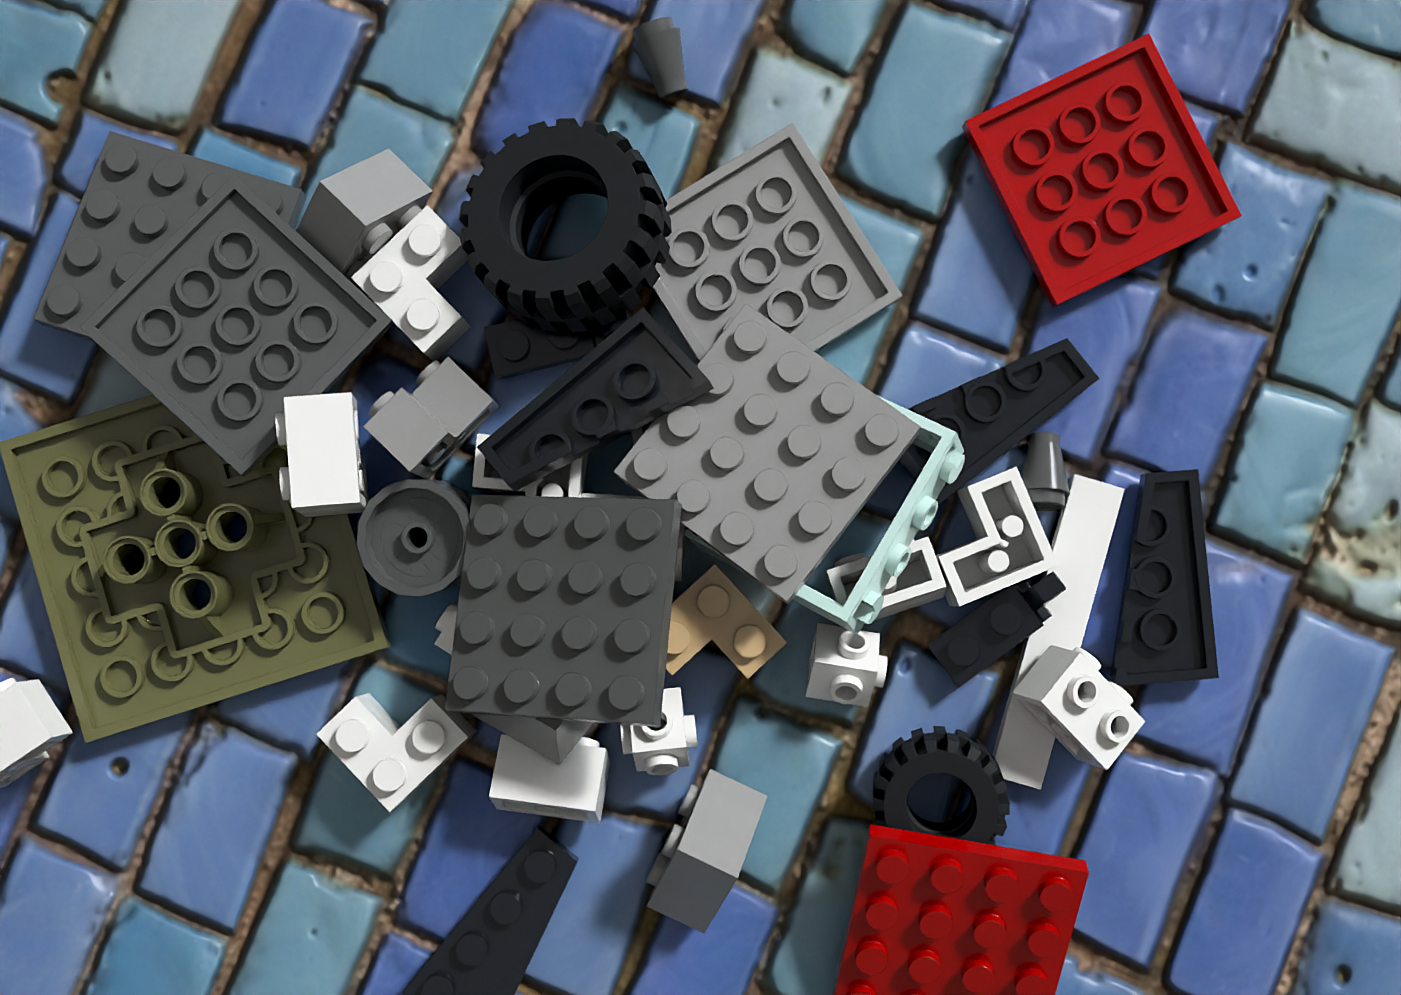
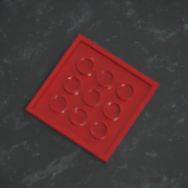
M1146 34L966 120L962 126L1052 308L1217 230L1242 216L1150 34Z
M869 824L832 995H1055L1089 875L1086 860Z

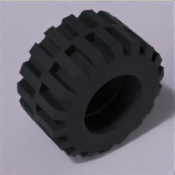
M933 726L934 732L923 733V729L919 728L911 731L912 738L904 741L900 737L892 743L893 750L889 754L884 752L879 761V770L875 772L873 779V810L876 825L996 845L994 838L996 835L1003 837L1007 828L1005 815L1010 814V802L1000 767L994 756L989 755L983 743L978 739L973 742L968 738L966 732L956 729L954 734L947 733L945 726ZM934 773L954 775L962 779L969 786L971 800L964 812L950 821H927L916 815L908 805V793L918 780Z

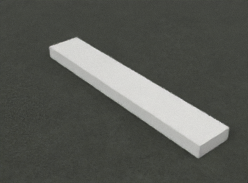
M1076 474L1070 476L1068 483L1070 495L1065 498V507L1060 511L1051 543V549L1059 566L1044 571L1042 575L1043 579L1054 571L1066 586V590L1045 605L1053 616L1043 622V627L1024 640L992 753L1000 767L1003 779L1040 790L1055 736L1012 692L1050 645L1074 650L1075 647H1081L1125 490L1121 487Z

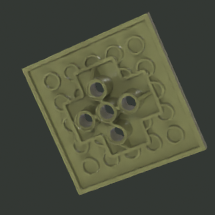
M153 394L0 442V453L85 743L392 647L371 576L363 567L357 548V530L352 514L305 517L291 507L289 500L282 499L279 471L280 467H289L287 445L279 446L277 443L244 477ZM175 480L180 486L181 495L178 502L169 508L164 501L163 494L169 488L170 482ZM241 514L247 522V531L242 540L234 542L228 533V526L235 516ZM189 530L195 537L196 546L194 552L185 558L179 551L178 542L182 539L184 533ZM139 547L144 554L145 561L142 569L135 574L129 567L128 559L134 553L135 548ZM202 580L208 584L211 590L210 601L203 609L198 607L193 600V591Z

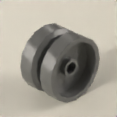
M406 479L385 486L368 501L358 521L357 548L363 567L379 585L398 595L422 597L461 585L467 533L471 530L469 514L472 496L468 491L449 481ZM421 528L426 531L428 537L424 546L420 543L425 537L419 533Z

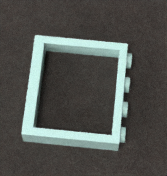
M880 397L882 400L921 426L920 433L912 444L932 454L845 604L842 605L805 584L792 599L857 635L864 623L871 624L878 616L884 602V596L881 595L890 578L892 576L898 577L905 569L911 556V548L909 546L919 529L925 530L931 524L938 509V501H936L946 482L951 484L956 480L965 460V455H963L964 449L957 432ZM688 529L685 531L684 535L699 550L746 574Z

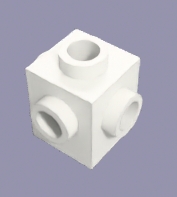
M817 623L809 656L805 697L868 707L873 688L883 687L887 671V656L879 655L880 633L860 630L857 635L844 627Z
M680 687L664 689L660 727L620 724L623 754H633L637 772L646 771L650 775L674 773L678 770V767L689 766L688 747L698 746L694 715L684 716Z

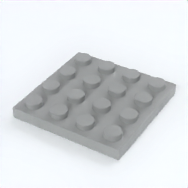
M793 123L666 200L667 206L665 209L671 218L672 233L665 237L670 246L667 261L664 264L656 263L655 268L660 277L652 289L698 362L702 360L745 304H748L814 352H817L896 303L903 296Z
M745 304L697 365L701 372L710 380L714 389L654 419L614 470V473L646 499H675L682 504L680 518L682 526L786 604H789L918 436L921 426L751 306Z

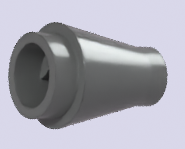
M658 18L635 27L632 31L636 41L632 43V47L656 87L659 99L673 97L687 91L688 86L685 79L680 28H674L672 18Z
M1037 432L1028 436V449L1021 478L1035 511L1061 510L1065 507V498L1070 495L1060 449V435L1056 433Z

